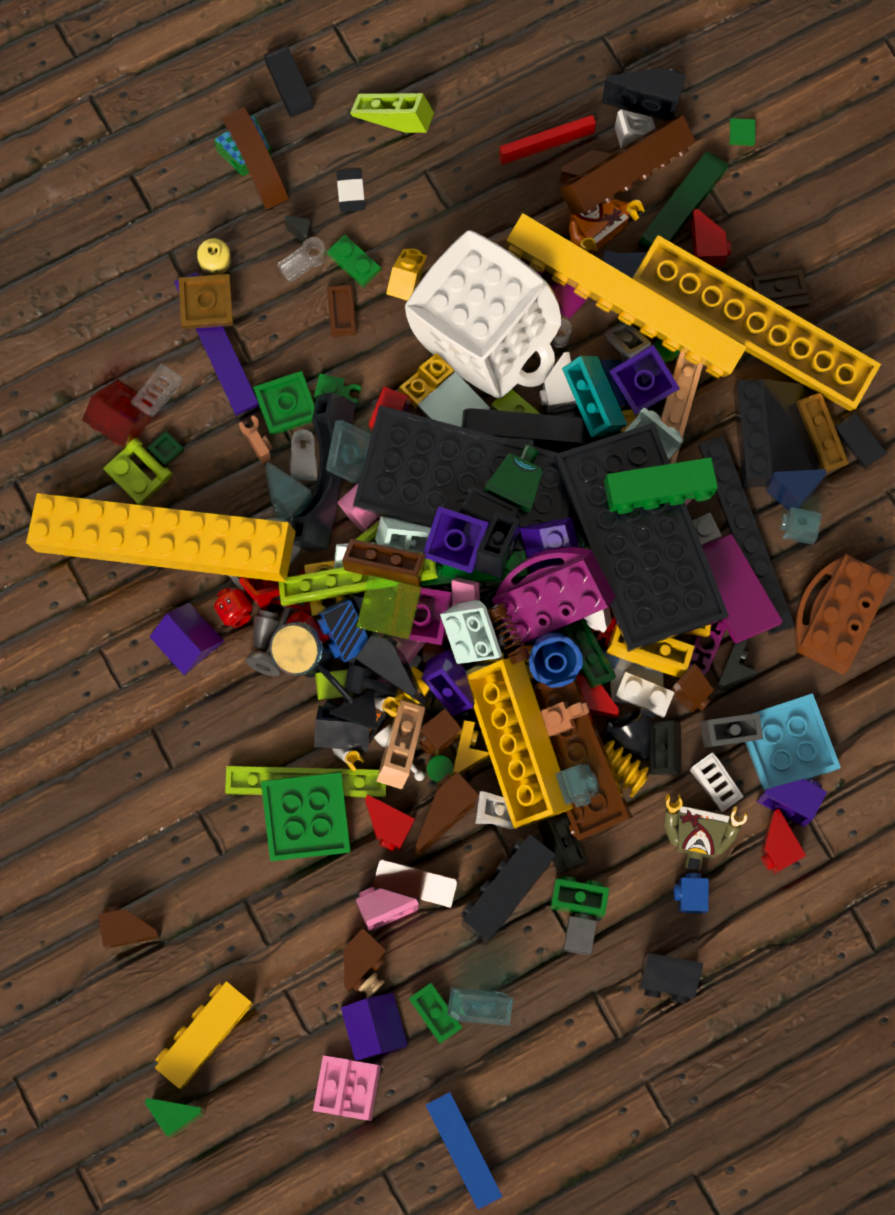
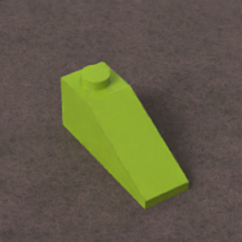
M423 93L358 94L350 114L353 117L404 133H427L434 112Z

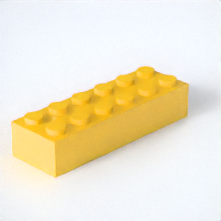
M508 658L467 675V679L475 703L474 709L515 829L538 823L571 810L573 807L524 661L513 665Z

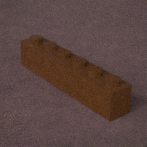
M683 115L668 119L559 187L572 215L583 213L584 216L589 215L597 210L596 205L599 203L605 204L615 199V193L618 191L625 192L634 187L633 182L637 179L641 181L650 177L653 174L652 170L656 167L661 169L671 163L670 158L674 156L677 158L689 152L688 147L696 143Z

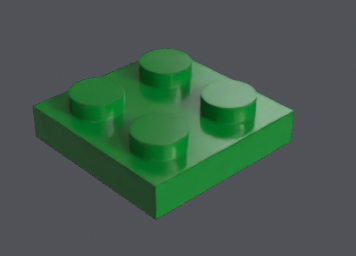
M302 371L253 387L270 436L312 423L314 403Z

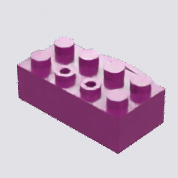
M562 547L536 553L519 563L501 583L492 601L495 606L505 603L508 609V613L505 616L512 617L508 623H515L512 629H518L516 635L522 636L519 642L525 643L608 608L616 596L592 550ZM552 558H562L564 560L563 563L537 569L519 582L514 583L512 580L517 573L536 562ZM505 618L502 620L503 622H506L509 618ZM513 624L507 625L506 628H510ZM516 631L509 632L510 636L513 635ZM520 637L513 638V641L515 642V641L518 640Z

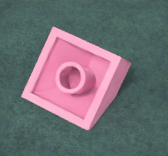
M374 887L360 892V898L356 899L369 932L417 911L419 907L417 900L381 888L375 891Z

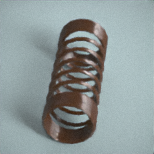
M505 603L489 609L487 612L490 620L495 619L491 622L492 624L509 618L506 622L494 628V630L513 624L506 631L498 634V637L508 632L516 631L513 635L501 641V643L520 637L514 643L504 648L506 650L512 646L522 644L518 649L507 655L511 660L510 662H512L511 664L514 665L526 660L530 652H528L527 648L521 649L525 643L519 642L522 636L516 635L518 629H512L515 623H508L512 617L505 616L508 613Z

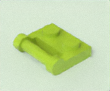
M134 438L103 469L137 505H142L172 477L173 473L168 468L164 469L142 447L143 443L138 438ZM134 454L157 475L153 481L130 459Z

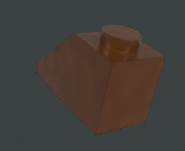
M695 664L689 668L671 689L674 692L673 696L691 713L697 708L702 711L712 701L709 695L713 692V688Z
M120 906L105 908V913L98 914L103 947L106 949L160 938L157 930L126 909L121 910Z

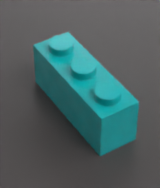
M580 356L562 367L591 437H609L627 426L598 356Z

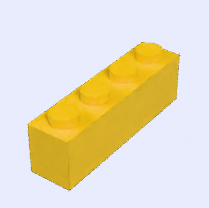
M227 981L224 985L219 983L209 995L212 998L205 1007L200 1005L191 1016L194 1021L188 1028L183 1026L173 1038L176 1041L170 1050L165 1048L155 1060L158 1062L155 1069L181 1090L184 1089L253 1005L251 1001Z

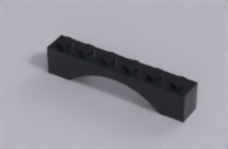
M333 392L316 396L312 422L319 443V473L315 489L309 501L293 517L291 524L295 530L293 545L311 552L328 550L331 542V531L336 516L338 495L341 490L340 484L345 468L347 448L350 443L352 422L355 417L356 403Z

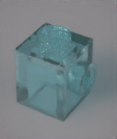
M791 507L788 514H783L780 529L784 530L783 539L813 545L818 538L822 513Z
M589 764L577 765L556 773L565 804H575L576 808L592 803L590 798L599 795L597 791L599 788L598 780L595 774L591 773Z

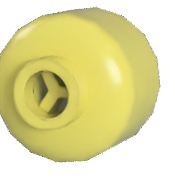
M212 238L204 241L199 246L197 251L198 262L205 273L221 275L229 269L231 255L230 249L225 242Z

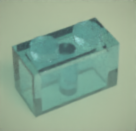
M451 988L447 1015L459 1022L510 1025L513 998L498 991Z

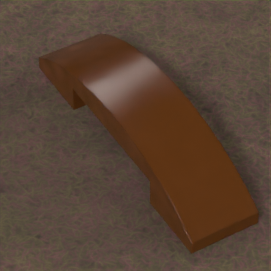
M245 107L222 117L221 119L255 184V189L265 210L288 200L276 167Z

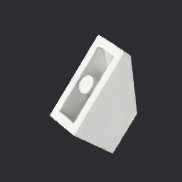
M569 352L563 353L545 379L543 390L539 391L541 405H546L548 413H552L555 409L564 405L578 406L562 370V367L571 362Z

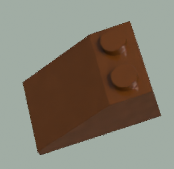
M458 772L453 776L450 773L447 774L438 783V790L415 846V854L418 857L478 804L479 795Z

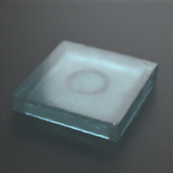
M343 420L335 421L326 470L357 485L362 473L371 434Z

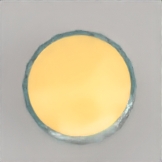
M295 621L284 624L275 631L270 640L269 650L273 662L280 670L286 674L297 676L308 673L318 665L322 658L323 646L315 629L306 623Z

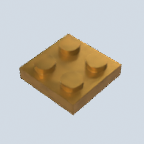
M229 274L178 278L182 329L233 326Z

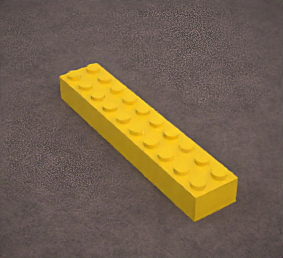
M523 213L506 240L505 247L508 248V251L519 259L523 257L530 261L529 266L540 273H543L544 270L553 275L551 279L562 286H565L567 283L575 288L573 292L581 298L587 299L590 297L597 301L595 305L607 313L610 310L619 314L618 319L629 326L634 323L641 328L639 332L651 339L653 337L659 338L663 341L662 346L672 352L676 350L681 351L685 354L683 357L685 360L694 365L701 363L707 367L705 371L716 378L730 375L747 348Z
M659 235L653 241L632 278L746 346V352L815 392H821L822 396L848 411L857 408L881 366L880 363Z
M37 493L26 543L33 550L41 553L286 582L295 530L288 522Z

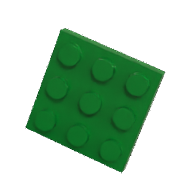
M342 771L261 780L270 861L351 852Z

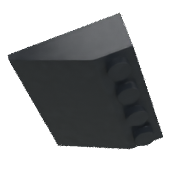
M765 379L737 381L733 394L742 487H766L773 472L818 470L816 453L796 405L798 400L811 396L810 388L803 384Z

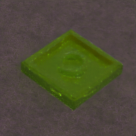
M369 575L357 628L409 640L422 588Z

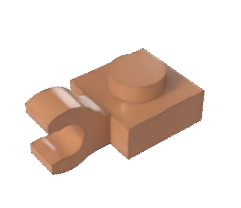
M253 415L251 416L254 424L252 428H246L242 422L239 423L241 432L248 438L260 462L264 464L271 460L269 451L272 450V447L266 436L260 437L258 433L259 422Z
M561 702L540 711L549 736H555L576 727L574 719L590 713L586 702L582 704L579 702L570 707L567 702Z

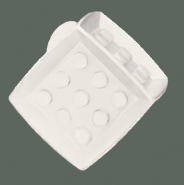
M472 230L466 231L433 264L408 299L405 309L409 325L417 339L433 355L437 353L460 377L496 398L503 397L516 384L526 387L538 386L544 383L554 368L555 356L550 343L561 326V314L557 298L549 284L515 255ZM537 351L541 357L540 367L533 373L524 372L521 368L528 358Z

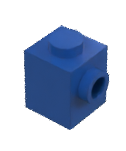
M688 873L685 874V878H681L679 883L674 885V901H678V913L706 914L708 912L709 879L702 878V874Z

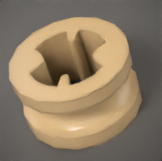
M376 972L359 988L360 992L366 993V998H371L385 983L383 979L378 980Z

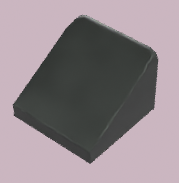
M289 215L285 216L286 229L308 246L311 233L310 220Z

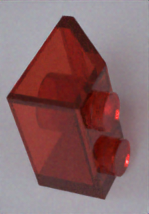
M117 379L91 396L82 421L89 424L92 429L110 438L115 444L126 447L130 441L138 438L157 412L159 405Z

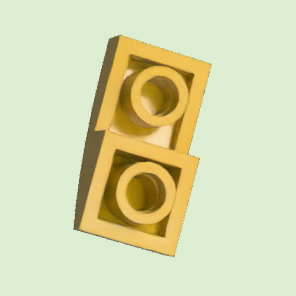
M436 353L419 367L416 374L399 387L398 392L407 395L411 405L416 409L422 400L454 373V369Z

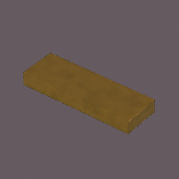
M820 392L798 400L796 405L821 468L826 469L827 473L848 465V459L822 393Z

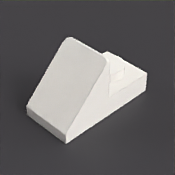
M480 791L476 824H494L507 829H514L504 797Z

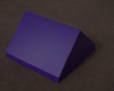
M190 603L167 613L150 635L151 640L184 676L224 642Z
M393 993L366 998L341 1008L355 1061L408 1046Z

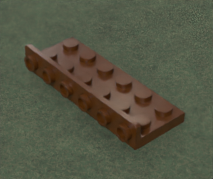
M577 678L572 683L563 687L552 688L541 682L532 686L540 711L561 702H567L569 707L579 702L581 704L586 702ZM591 713L575 718L576 727L558 735L549 736L573 809L566 811L570 820L569 829L577 840L589 839L594 834L633 818Z

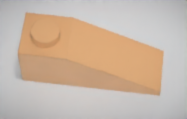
M400 700L401 706L398 705L397 715L392 723L376 781L402 789L410 774L425 707Z

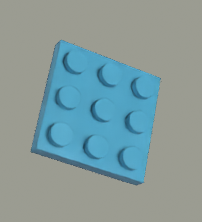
M813 693L755 712L760 715L763 739L746 742L764 792L769 788L801 779H812L841 768Z

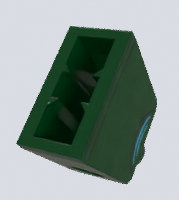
M524 445L519 457L509 453L484 490L529 513L533 506L543 470L533 464L539 452L530 446Z

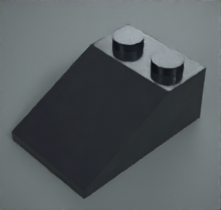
M664 68L610 75L605 80L601 103L667 121L675 116L686 75L681 74L675 69L667 70Z

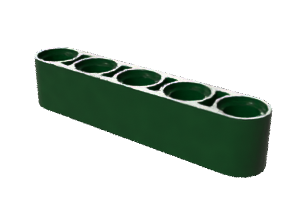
M706 151L646 229L638 245L648 251L658 235L672 243L690 220L693 210L699 208L721 179L729 164L710 151Z

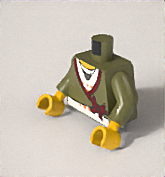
M669 794L665 796L668 808L665 813L664 828L670 843L676 846V852L687 854L685 869L689 871L700 872L703 858L713 860L716 855H722L735 842L741 825L747 820V810L743 817L735 815L737 806L733 807L731 820H729L730 816L682 806L680 794H678V801L675 803L670 802Z

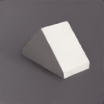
M620 110L617 113L615 130L621 149L655 128L652 117L625 110Z

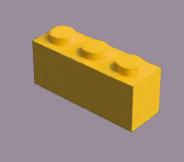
M616 624L612 631L606 654L681 678L688 670L694 646L669 638L627 652L620 630Z

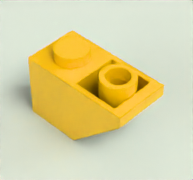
M403 249L392 267L386 294L408 301L419 284L427 255L421 254L416 249Z

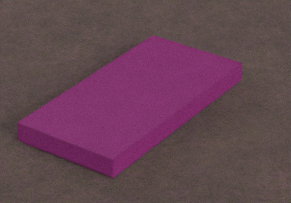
M731 534L702 546L729 615L728 619L722 620L734 643L737 644L781 625L782 619L733 535Z

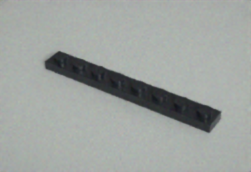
M724 436L699 443L698 448L702 459H712L718 487L715 493L729 531L782 619L781 625L767 630L768 635L794 628L795 624Z

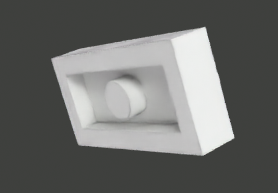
M625 672L615 697L637 707H645L655 714L665 717L674 692Z

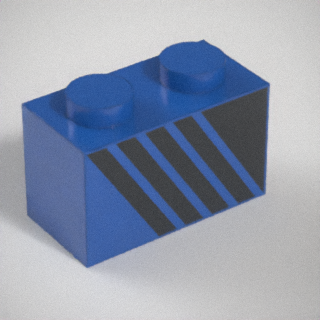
M345 598L318 612L320 619L317 620V623L324 635L328 633L332 643L328 644L334 658L339 657L340 660L346 662L356 657L369 638L351 600Z

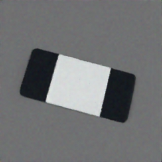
M361 169L338 170L336 174L340 211L365 210Z

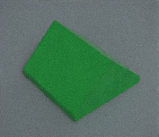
M146 1098L145 1101L149 1111L167 1137H174L205 1115L206 1109L149 1098Z

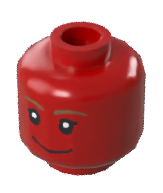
M228 587L217 594L218 598L214 603V609L226 626L237 628L251 619L250 614L253 611V606L243 590Z

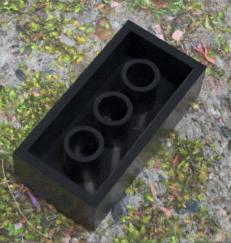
M529 835L526 840L522 837L512 848V858L509 861L504 858L495 870L494 875L497 877L494 881L487 880L478 891L477 896L480 897L476 903L470 901L461 913L463 918L461 926L486 946L554 860L556 854L532 835Z

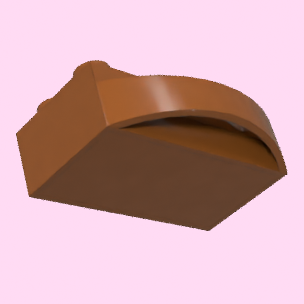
M847 554L822 569L806 588L797 607L794 622L796 652L844 675L850 669L893 577ZM825 574H829L831 580L823 587L815 599L809 625L805 626L802 623V618L808 596L817 582Z

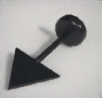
M318 644L315 662L308 670L300 673L308 678H314L315 673H322L348 701V703L329 711L330 715L377 731L374 690L354 699L327 670L332 660L331 651L325 645Z

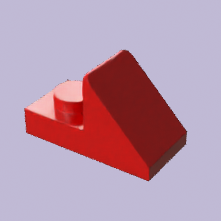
M246 577L239 579L240 584L263 611L267 610L273 597L280 596L279 581Z

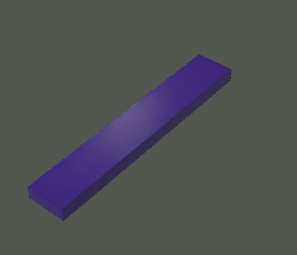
M195 272L186 277H196L199 276L198 272ZM176 280L174 284L179 293V281ZM223 326L195 328L235 416L258 407L259 403Z

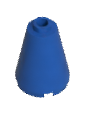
M558 629L537 637L529 655V668L533 677L538 682L540 681L552 688L563 687L572 683L583 666L582 653L578 645Z

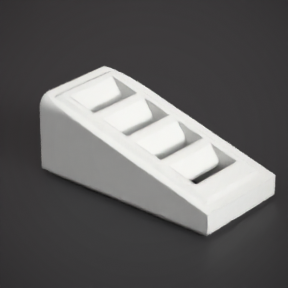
M713 752L690 769L691 773L721 812H724L744 797ZM711 764L713 769L704 775L702 770ZM718 773L720 777L710 784L708 779ZM725 782L727 786L716 793L714 788ZM731 790L733 795L722 802L720 797Z

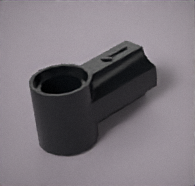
M349 665L343 685L348 693L362 696L374 690V698L386 699L396 696L398 688L381 676L372 673L369 669Z

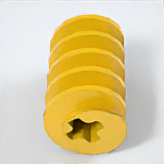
M613 739L604 748L618 782L623 780L621 789L624 791L631 787L630 797L632 798L648 780L649 777L646 775L649 768L646 766L639 770L640 760L630 763L631 753L624 757L621 756L624 747L621 746L614 750L615 740Z

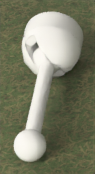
M391 724L374 737L383 747H386L392 727ZM412 763L411 770L414 773L415 779L422 781L425 778L424 772L418 770Z

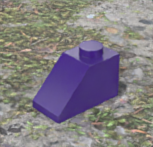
M447 650L428 659L421 679L449 713L455 716L474 707L475 703L465 669L461 664H457L451 651Z

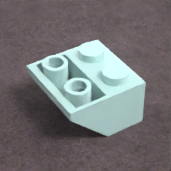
M481 601L460 602L440 614L457 664L502 657L486 606Z

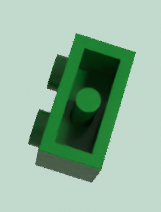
M567 876L555 879L550 909L582 913L598 918L605 916L609 888L603 887V883L587 881V884L578 883L576 878Z

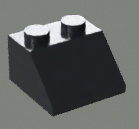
M648 953L643 958L638 990L645 991L644 996L660 998L661 994L671 996V1001L687 1003L688 999L692 1000L695 998L703 963Z

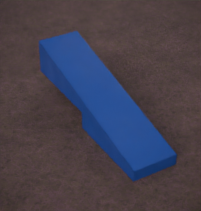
M449 1092L426 1104L427 1110L477 1209L479 1210L502 1198V1194L451 1093Z

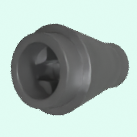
M258 610L257 616H254L253 647L268 649L279 624V621H277L278 614Z

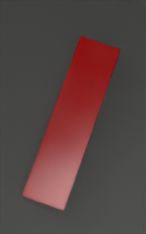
M593 115L504 144L499 147L501 165L592 135L596 126Z

